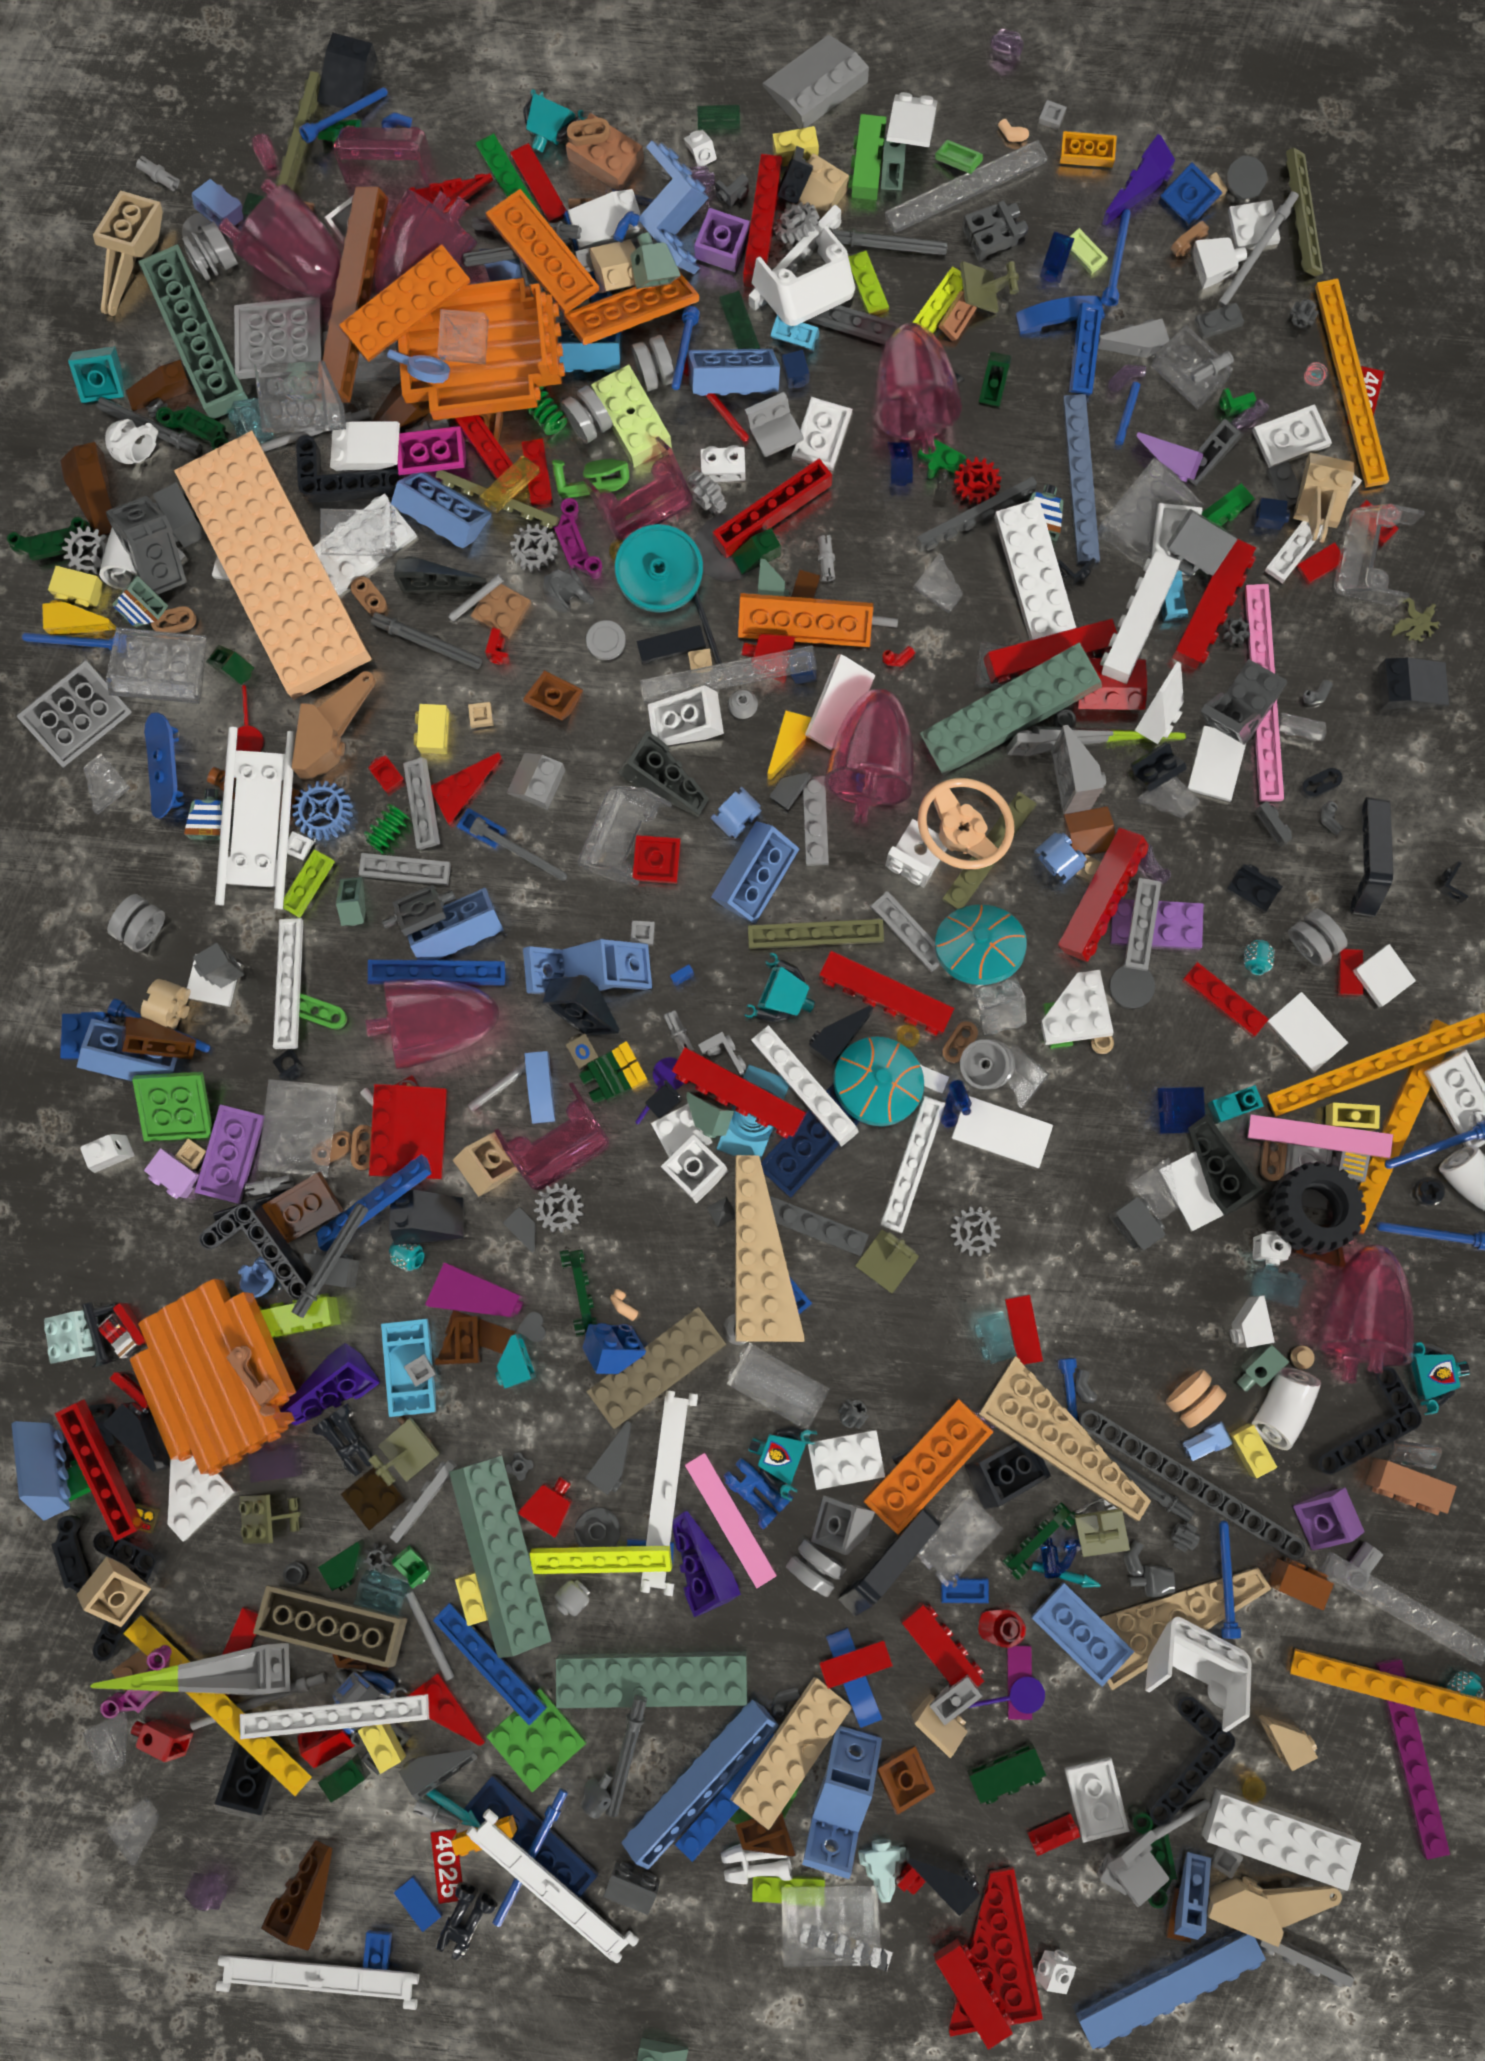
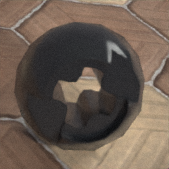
M1425 1177L1417 1183L1415 1196L1423 1205L1435 1206L1443 1200L1445 1187L1438 1179ZM1433 1188L1434 1193L1427 1195L1426 1190Z

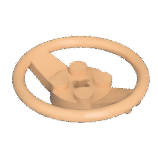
M953 778L937 784L925 795L918 811V828L924 844L933 855L944 863L960 869H981L1000 860L1010 848L1014 836V819L1007 802L995 789L978 780ZM969 787L979 790L988 795L998 805L1005 820V836L999 848L985 836L988 827L982 815L969 804L961 806L950 788ZM932 801L941 820L939 838L942 844L952 852L955 850L964 852L963 854L968 853L978 860L955 858L940 849L933 841L927 827V812Z

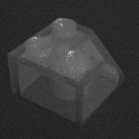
M440 310L437 355L442 361L486 364L489 324L486 314L482 312Z

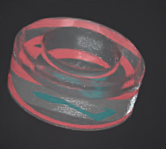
M1319 362L1311 363L1305 370V381L1311 386L1321 385L1328 375L1327 368Z

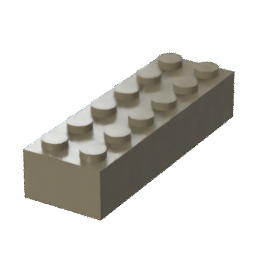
M697 1307L645 1347L646 1353L643 1357L619 1374L607 1375L586 1392L612 1428L616 1429L727 1343L702 1309Z
M266 1585L253 1634L389 1668L396 1665L407 1618L278 1585Z

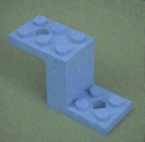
M651 140L646 148L673 179L640 215L639 221L657 243L664 242L667 244L678 267L695 274L700 269L695 262L697 258L689 250L685 251L682 247L684 243L676 234L709 197L704 192L705 186L699 180H694L691 177L692 171L684 163L681 164L678 161L679 156L673 149H668L662 142L657 144Z
M599 939L563 950L531 946L523 948L527 993L545 995L550 979L563 976L575 977L578 975L589 977L590 981L600 991L613 987L641 990L652 988L648 944ZM543 968L546 969V976L543 973Z
M839 1726L834 1733L827 1770L813 1807L802 1865L843 1878H850L858 1833L873 1795L882 1738L843 1726ZM849 1751H857L860 1756H853ZM825 1845L833 1846L836 1849V1851H828L825 1848Z

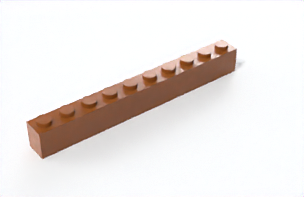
M355 187L354 196L352 197V208L348 218V229L344 239V250L340 259V271L336 280V292L332 301L333 308L328 322L329 329L324 343L325 350L320 364L319 381L317 382L316 393L326 402L350 403L360 352L340 329L339 324L370 300L389 199L379 187Z

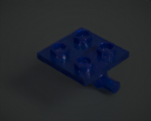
M1204 1087L1157 1088L1159 1133H1190L1189 1127L1205 1116Z

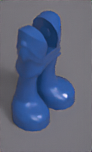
M740 1458L735 1464L747 1477L740 1482L737 1476L728 1471L723 1475L725 1483L756 1510L759 1515L758 1525L764 1530L778 1514L753 1492L754 1487L769 1500L779 1513L790 1501L784 1499L779 1492L770 1487L752 1465ZM788 1493V1497L793 1499L794 1497Z

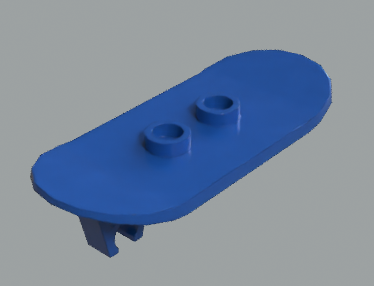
M159 712L151 713L147 717L144 730L147 747L151 812L157 819L163 818L171 808L184 805V802L180 803L176 800V797L184 796L183 792L177 791L174 743L178 742L179 738L174 739L173 734L177 733L178 729L170 726L166 717Z

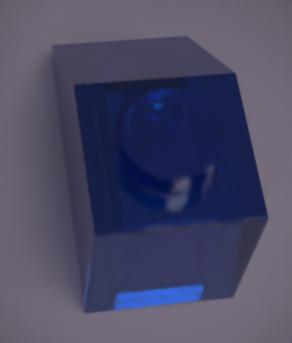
M1054 231L1040 277L1045 278L1049 282H1061L1075 238Z
M909 441L888 442L891 484L905 486L908 483H913V456Z

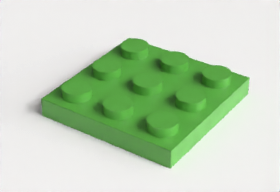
M203 1072L135 1075L132 1081L144 1141L211 1137L213 1128Z
M542 1687L534 1693L546 1704L547 1709L531 1725H528L514 1710L486 1736L531 1792L537 1789L587 1743L559 1708H556V1704Z

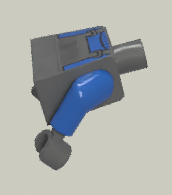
M344 1668L334 1676V1679L340 1686L332 1693L334 1704L388 1699L391 1697L389 1695L390 1692L393 1693L394 1698L399 1697L396 1695L398 1690H403L405 1693L408 1690L404 1685L395 1686V1682L380 1673L366 1670L364 1672L354 1671L350 1675ZM361 1727L344 1728L343 1730L347 1734L352 1735V1744L359 1745L360 1741L355 1735L359 1734L358 1730Z

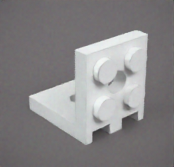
M912 819L897 846H892L885 866L896 874L901 873L911 883L924 888L940 859L933 855L928 848L924 855H918L914 851V847L918 844H923L926 848L927 846L921 838L918 821ZM928 828L933 841L940 849L946 852L947 848L942 844L939 833Z

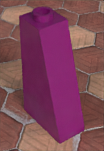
M444 1262L425 1305L434 1308L513 1317L514 1314H519L523 1301H520L522 1295Z

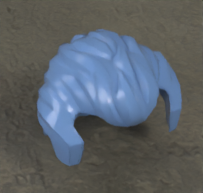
M261 1256L256 1258L252 1267L243 1265L238 1270V1274L242 1275L239 1282L240 1289L243 1292L253 1293L255 1298L266 1294L273 1287L276 1276Z

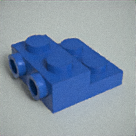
M105 1012L62 1014L60 1058L79 1059L81 1046L91 1019L112 1024L110 1015Z

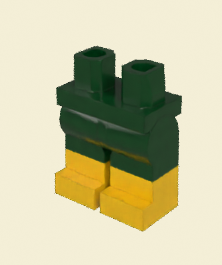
M627 1041L588 1063V1067L578 1074L584 1086L596 1080L599 1087L588 1092L594 1104L604 1100L609 1102L648 1082Z

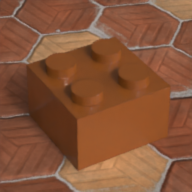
M1286 1557L1285 1561L1277 1558L1268 1581L1270 1587L1324 1611L1334 1583L1327 1580L1328 1575L1310 1567L1306 1571L1305 1565Z

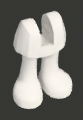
M741 1844L721 1852L722 1863L741 1861L740 1867H733L724 1871V1879L727 1882L747 1884L749 1878L757 1876H778L784 1881L792 1880V1867L788 1856L743 1850ZM782 1858L776 1862L749 1865L748 1862L760 1859Z

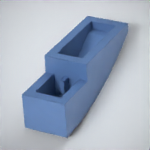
M548 1051L525 1053L532 1123L555 1122Z

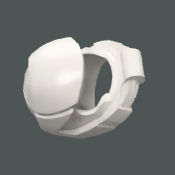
M119 420L107 428L105 433L106 448L112 458L121 463H141L154 450L158 430L151 423H146L137 428L133 420ZM145 435L140 444L135 443L140 436Z

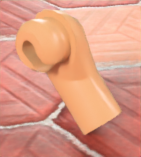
M1003 119L998 123L999 129L1009 142H1022L1029 137L1027 128L1012 127L1007 119Z
M616 1289L614 1294H611L610 1301L618 1313L634 1321L638 1311L624 1303L623 1299L626 1297V1294Z

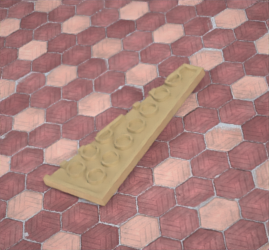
M736 1155L735 1342H804V1333L760 1157L755 1155Z
M1015 1356L978 1415L1117 1509L1122 1508V1512L1135 1521H1140L1151 1500L1121 1471L1119 1466L1108 1457L1101 1446L1095 1443L1087 1434L1088 1432L1056 1401L1049 1390L1045 1389L1035 1378L1036 1376Z
M1258 1567L1232 1575L1235 1612L1272 1589ZM1223 1578L1100 1617L1134 1651L1107 1681L1111 1690H1114L1147 1669L1149 1655L1167 1623L1173 1618L1181 1617L1204 1630H1208L1224 1620Z

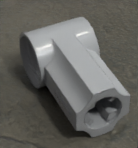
M1364 1542L1349 1564L1341 1568V1581L1353 1589L1363 1588L1366 1585L1367 1577L1383 1554L1369 1543ZM1352 1571H1356L1358 1578L1355 1582L1351 1583L1349 1575Z

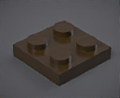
M374 1467L341 1493V1496L369 1531L407 1500L394 1482L388 1486L381 1476H377Z

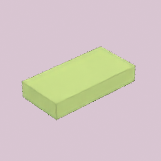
M1080 228L1063 241L1065 249L1090 275L1096 272L1108 260V257Z

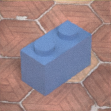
M211 179L192 192L194 208L209 221H214L224 233L243 220L241 202L236 197L228 194L221 185H217Z

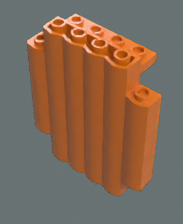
M524 278L471 284L462 288L398 339L399 353L409 357L424 355L438 358L449 365L450 368L449 378L443 383H429L412 377L408 373L407 365L400 363L402 396L406 404L429 401V409L433 420L538 407L537 400H541L539 387L562 384L561 377L565 376L564 364L560 363V357L563 356L562 343H558V337L561 336V327L559 322L556 323V317L560 316L558 303H554L552 294L546 295V292H542L539 283L530 284L531 288L526 286Z
M212 1279L138 1323L148 1348L137 1353L129 1360L171 1460L179 1459L182 1462L193 1456L200 1474L213 1476L223 1471V1466L241 1461L242 1455L260 1450L262 1448L261 1444L279 1439L281 1437L280 1433L286 1431L289 1428L288 1424L295 1421L292 1412H280L278 1407L290 1400L289 1397L295 1394L296 1391L253 1293L242 1292L231 1298L224 1280ZM248 1346L251 1349L252 1354L247 1366L259 1384L262 1381L267 1382L272 1379L280 1390L266 1404L275 1409L274 1415L264 1417L260 1414L259 1411L262 1407L226 1358L236 1347Z

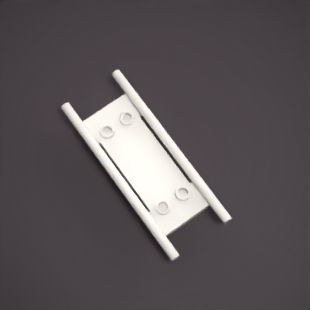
M229 727L215 905L224 906L226 884L275 888L274 909L283 910L293 770L291 767L296 732L287 731L286 754L236 751L238 728ZM234 778H236L231 857H228Z

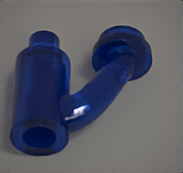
M955 1080L948 1085L949 1093L945 1101L944 1115L940 1119L941 1123L947 1128L957 1124L958 1117L953 1112L954 1103L957 1110L962 1111L963 1115L966 1116L971 1113L970 1107L972 1102L961 1080Z
M1048 1538L1043 1543L1044 1547L1041 1548L1045 1578H1058L1069 1569L1076 1553L1082 1549L1078 1540L1065 1541L1063 1548L1067 1554L1062 1562H1059L1058 1550L1053 1545L1052 1538Z

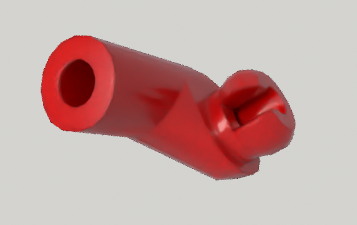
M907 646L900 654L886 650L882 654V658L887 666L901 667L916 653L912 647Z

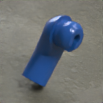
M392 113L382 120V131L385 134H391L393 128L398 125L410 129L412 118L399 113Z
M634 211L627 212L618 222L613 238L618 242H623L629 225L637 226L640 216L634 214Z

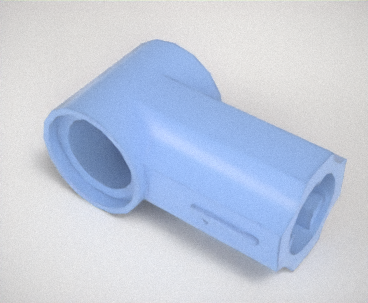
M1222 1421L1206 1427L1203 1430L1204 1432L1182 1442L1183 1448L1191 1461L1205 1456L1212 1451H1220L1233 1444Z

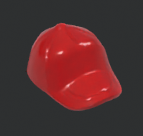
M989 1610L982 1613L978 1632L979 1636L985 1641L1000 1647L1011 1648L1023 1641L1026 1635V1625L1023 1619L1014 1611Z

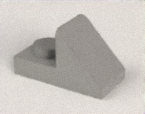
M967 1674L953 1686L948 1684L933 1700L930 1707L942 1723L946 1725L983 1697V1694Z

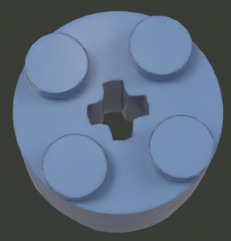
M743 787L739 788L738 792L740 794L734 792L718 808V816L713 814L710 818L729 838L733 836L736 839L745 830L746 826L744 824L747 821L752 823L761 812L759 809L761 805Z
M1054 832L1034 852L1035 854L1041 853L1038 858L1053 876L1058 874L1062 877L1059 881L1065 884L1085 866L1084 862L1087 859L1081 851H1075L1070 846L1072 841L1065 833L1058 834Z

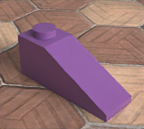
M1140 432L1137 433L1139 440L1169 472L1175 474V479L1184 482L1187 481V478L1195 479L1204 454Z

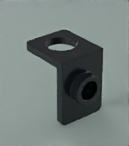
M1093 557L1076 574L1061 560L1057 562L1061 576L1073 586L1077 581H1084L1091 574L1092 571L1090 569L1094 566L1096 559Z
M1461 861L1456 862L1451 868H1447L1440 878L1443 882L1438 888V891L1458 903L1464 902L1469 897L1449 885L1461 866Z
M288 1049L273 1060V1064L281 1073L279 1078L286 1082L297 1079L301 1072L305 1070V1067L292 1049ZM287 1057L292 1058L294 1065L284 1070L281 1065L283 1059Z
M665 1080L664 1085L645 1104L660 1119L678 1104L682 1097Z
M112 1404L90 1405L89 1410L92 1415L98 1410L105 1411L102 1416L93 1418L106 1445H113L114 1438L112 1433L103 1426L110 1417Z

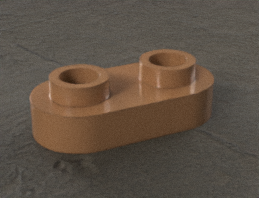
M603 118L574 121L567 128L568 140L575 146L604 142L610 136L609 123Z
M1200 221L1173 243L1170 250L1175 256L1186 255L1192 249L1195 241L1207 238L1209 235L1208 225L1204 221Z
M366 577L354 579L351 584V591L367 613L371 616H374L375 612L383 615L387 610V602L374 584ZM364 584V585H365V588L362 589V590H359L358 587H359L360 585ZM373 601H378L376 606H371Z
M181 606L165 610L159 620L152 622L151 626L159 635L186 631L193 628L196 624V615L189 607ZM185 617H189L187 622H183ZM167 622V626L162 628L161 625Z
M961 1022L944 1045L942 1055L948 1063H959L963 1051L976 1040L978 1030L972 1022ZM963 1030L969 1031L970 1036L968 1038L962 1036ZM956 1049L958 1054L951 1056L949 1050Z
M368 1125L356 1127L352 1134L351 1163L354 1168L361 1171L369 1170L372 1127ZM364 1133L369 1134V1139L366 1141L362 1139ZM363 1155H366L367 1162L362 1164L360 1159Z
M339 1131L317 1144L312 1151L314 1162L321 1166H328L349 1154L352 1146V1134L347 1131ZM342 1138L346 1139V1144L344 1146H340L339 1141ZM322 1150L326 1151V1156L324 1158L320 1157V1152Z
M1271 1141L1263 1142L1260 1174L1265 1180L1276 1181L1283 1177L1287 1144ZM1272 1143L1277 1145L1275 1152L1270 1149ZM1269 1166L1274 1167V1174L1268 1172Z

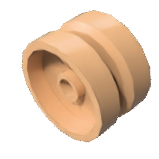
M1204 1369L1198 1370L1182 1382L1165 1402L1173 1412L1182 1411L1180 1420L1187 1428L1196 1426L1208 1417L1223 1402L1227 1395L1219 1385L1210 1386L1212 1377Z

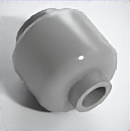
M569 1580L556 1592L555 1599L558 1603L555 1607L564 1616L568 1613L572 1616H577L589 1603L588 1595L590 1592L578 1580L575 1582Z

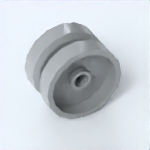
M661 335L650 338L649 348L651 353H649L646 344L642 341L631 345L634 360L646 392L658 388L657 374L663 385L672 384L674 376L673 363Z
M585 385L576 392L577 399L569 396L560 405L574 431L583 442L588 444L597 438L596 430L604 433L613 426V423L601 400L589 386Z
M132 894L113 913L107 928L108 934L119 941L124 940V945L133 951H142L160 932L164 924L165 912L153 904L149 905V902L138 894Z
M1313 909L1304 917V922L1299 921L1288 930V935L1296 949L1305 959L1317 967L1324 966L1332 959V954L1337 955L1347 947V939L1341 928L1329 915L1320 909Z
M994 1039L977 1040L969 1044L963 1051L960 1059V1070L964 1079L971 1086L978 1089H997L1005 1085L1012 1078L1015 1071V1057L1011 1049L1003 1042ZM986 1060H988V1061L990 1062V1067H989V1068H986V1067H985V1066L987 1065V1061H986Z
M804 1538L798 1550L807 1561L798 1556H792L786 1568L803 1584L828 1597L834 1589V1584L825 1574L833 1579L840 1580L847 1569L825 1550Z

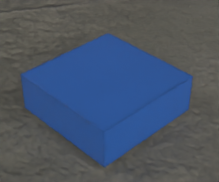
M688 964L671 974L670 978L673 984L677 986L693 977L694 972Z

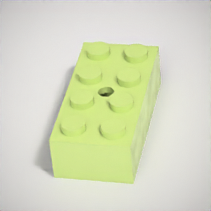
M630 365L591 384L592 390L606 408L613 423L611 428L633 467L672 448L671 437Z

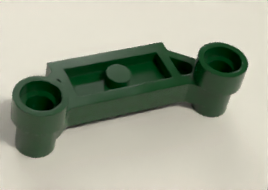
M189 406L178 411H172L168 407H161L156 412V419L162 426L171 430L179 427L210 443L213 450L229 442L224 433L226 430L225 425Z
M75 517L68 528L30 537H24L16 532H11L7 536V541L16 554H27L32 561L68 553L62 547L68 546L64 538H72L69 532L72 531L77 534V527H80L84 532L86 526H89L90 532L93 533V528L87 521L80 517ZM87 535L81 536L83 540H87L91 537ZM75 543L72 545V552L75 551Z
M583 1249L570 1252L569 1250L559 1251L563 1269L572 1268L582 1316L581 1318L573 1319L576 1337L585 1336L588 1325H597L596 1317L591 1318L590 1308H594L592 1294L587 1295L585 1285L590 1284L587 1271L582 1272L581 1263H585Z
M1062 1502L1052 1510L1054 1516L1050 1521L1044 1519L1036 1527L1038 1533L1033 1538L1028 1536L1021 1542L1019 1546L1022 1549L1016 1555L1011 1552L1002 1561L1017 1581L1030 1569L1025 1560L1060 1525L1069 1530L1076 1523L1075 1515L1077 1514L1074 1511L1071 1512Z
M1137 1810L1132 1814V1825L1139 1833L1145 1834L1159 1827L1153 1823L1151 1817L1146 1812ZM1143 1817V1821L1138 1823V1819ZM1168 1834L1151 1844L1153 1849L1150 1852L1169 1877V1881L1157 1891L1158 1895L1155 1897L1151 1896L1148 1899L1150 1905L1157 1909L1163 1908L1168 1900L1166 1892L1172 1880L1177 1879Z

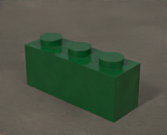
M1032 1743L967 1771L980 1804L985 1802L986 1805L996 1802L999 1799L998 1796L1005 1793L1012 1795L1021 1790L1020 1787L1026 1784L1030 1786L1036 1785L1046 1776Z

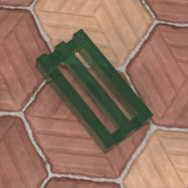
M740 105L697 106L698 130L740 129ZM723 119H736L733 121H723Z

